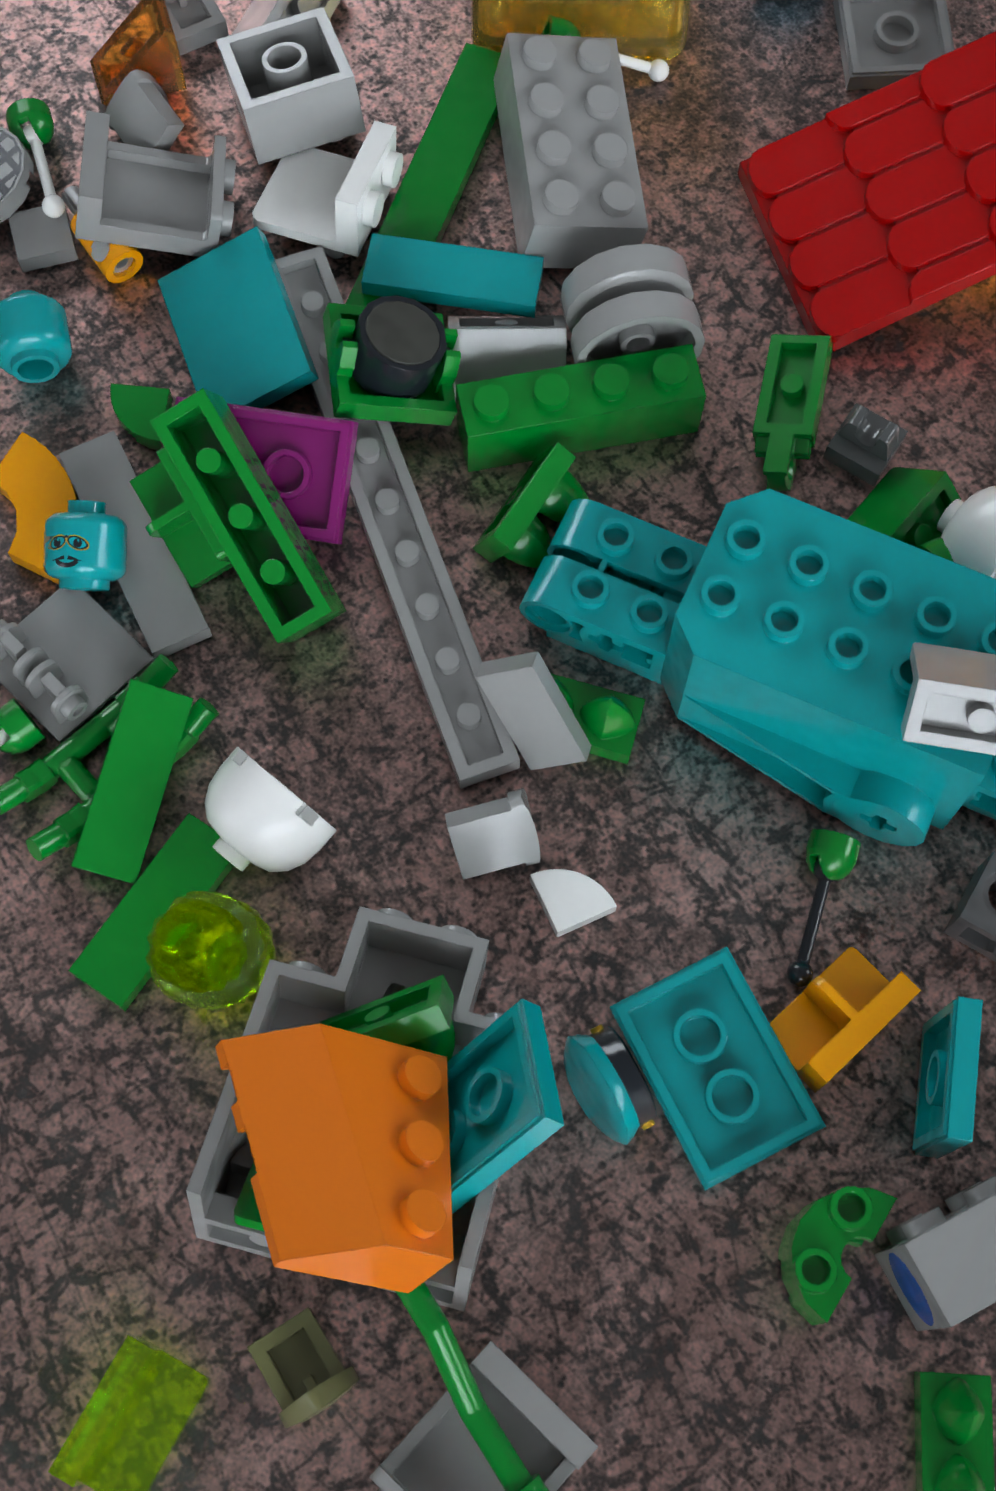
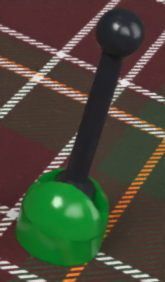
M813 829L809 834L806 846V864L818 881L797 960L791 963L787 969L789 982L797 987L808 985L813 978V970L809 963L830 884L833 881L842 880L848 876L857 863L861 843L857 839L843 833L825 829Z

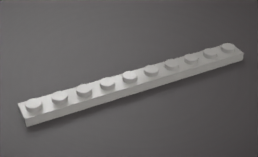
M319 246L275 259L319 377L318 380L310 383L321 416L359 423L349 491L459 787L461 789L520 769V758L514 742L475 678L482 659L390 421L334 417L323 315L328 303L344 304L323 247Z

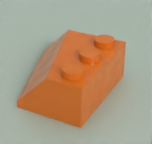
M321 1023L224 1039L215 1046L221 1070L230 1071L237 1101L231 1106L238 1133L246 1132L257 1172L250 1180L274 1267L409 1294L454 1260L446 1056Z

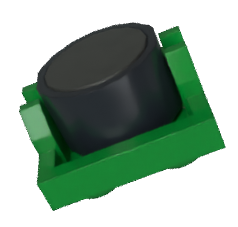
M398 295L380 297L368 303L367 306L338 303L327 304L323 315V326L334 417L451 425L457 413L453 384L457 378L461 353L460 351L453 350L458 336L457 329L445 328L442 313H433L431 309L418 301Z

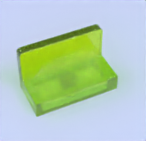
M127 1335L48 1472L71 1487L85 1484L95 1491H149L208 1388L209 1378L144 1338Z

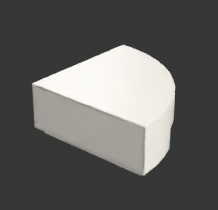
M549 869L530 874L529 881L556 937H560L616 911L617 905L610 894L599 883L586 875L565 869Z

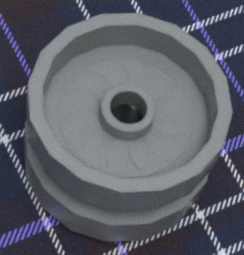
M645 243L619 246L595 254L576 266L563 281L560 295L565 322L572 333L570 345L574 364L687 344L693 345L697 359L701 355L705 337L699 313L692 301L694 292L683 256L669 247Z

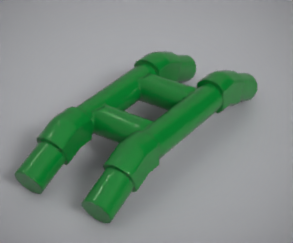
M159 654L139 677L136 676L134 680L164 688L176 675L178 668L167 657ZM127 687L114 697L115 700L45 757L42 759L38 758L31 765L14 774L13 779L0 785V815L23 802L28 803L42 795L59 782L58 778L60 777L83 802L76 804L68 812L54 819L53 824L26 840L27 848L36 860L42 861L63 847L68 848L78 842L97 783V779L80 760L112 736ZM199 698L190 709L174 763L197 743L202 732L219 715L216 708L203 698Z

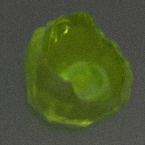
M192 890L187 892L185 896L176 898L170 904L166 913L154 920L152 930L147 936L150 950L145 958L151 967V976L156 986L161 988L164 996L175 1002L185 1004L192 1009L204 1008L211 1011H224L232 1005L245 1003L248 997L258 993L269 960H274L276 957V949L273 945L271 927L262 919L259 911L244 902L219 892Z

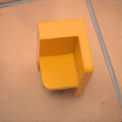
M849 947L819 976H816L803 992L770 1022V1025L798 1076L816 1093L921 990L902 971L889 982L856 948Z

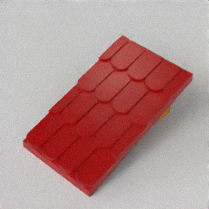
M996 31L929 61L922 70L826 113L823 120L757 149L750 158L740 162L737 175L808 335L831 336L832 352L996 274Z

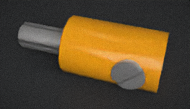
M69 186L62 193V199L74 214L70 228L75 235L79 188L77 186ZM78 239L100 271L111 283H121L129 280L143 265V256L137 247Z

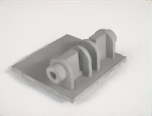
M58 589L19 624L15 622L7 623L4 619H0V683L60 743L126 687L130 679L138 676L155 660L86 591Z

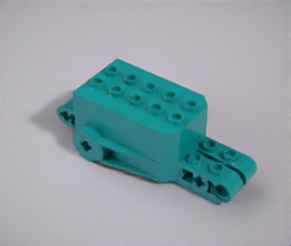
M770 488L726 503L707 546L589 499H575L571 501L547 549L548 556H544L519 606L521 614L532 624L545 630L547 637L663 685L678 719L821 811L839 818L850 828L867 837L898 846H917L925 841L930 825L943 830L961 806L996 820V755L903 741L901 725L913 682L910 662L913 643L919 642L996 654L995 578Z

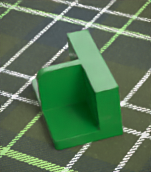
M163 447L156 451L161 462L129 482L152 520L145 527L151 537L164 540L190 587L199 588L232 568L233 565L169 454Z

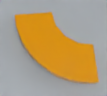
M21 432L0 463V493L12 502L16 510L17 532L8 554L14 563L59 585V579L49 576L43 566L45 522L55 513L68 512V500L78 499L71 480L58 459L36 439Z

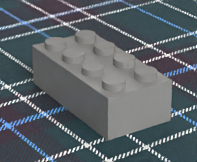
M507 33L493 81L517 253L544 257L543 268H575L595 254L619 246L641 244L648 230V223L616 38Z

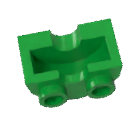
M846 1186L803 1207L787 1225L778 1250V1261L781 1260L782 1281L790 1296L788 1299L791 1306L812 1326L829 1321L852 1280L842 1266L841 1255L844 1247L847 1244L854 1247L861 1246L864 1240L872 1242L897 1200L896 1197L873 1188Z

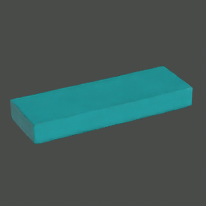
M372 233L361 282L362 293L382 297L398 295L414 299L418 302L535 318L544 257Z

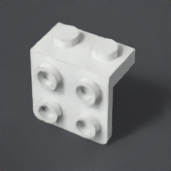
M374 121L355 159L317 148H310L282 157L252 212L254 226H257L260 230L358 257L372 227L376 228L380 221L384 202L391 188L397 186L401 176L403 154L396 152L397 126Z

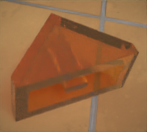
M141 0L90 60L101 102L106 106L109 105L110 100L124 78L136 69L150 73L166 94L187 89L175 34L164 0Z

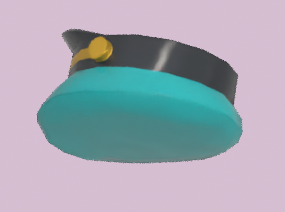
M600 1024L590 1030V1035H574L566 1038L563 1055L566 1075L573 1094L586 1116L606 1136L616 1142L627 1145L635 1136L638 1128L642 1127L643 1130H646L655 1125L654 1119L657 1117L656 1107L649 1087L622 1038L612 1027H603Z

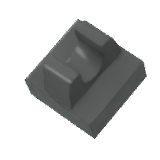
M856 403L828 444L823 458L875 487L902 445L908 431Z

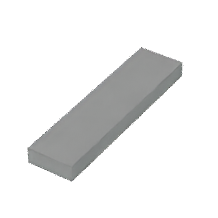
M115 431L59 453L79 499L105 502L106 514L117 516L127 524L126 572L122 578L118 579V582L154 659L159 654L167 657L212 637L210 628L188 582L164 540L151 537L145 528L152 520L129 482L136 475Z

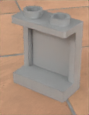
M86 110L75 238L201 257L218 247L220 236H231L234 202L224 200V194L232 195L236 160L226 159V136H214L212 154L209 157L108 141L110 114Z
M492 1341L487 1344L469 1365L486 1404L530 1475L538 1473L549 1491H557L576 1468L578 1470L598 1446ZM448 1390L369 1476L379 1487L377 1491H505L460 1418Z

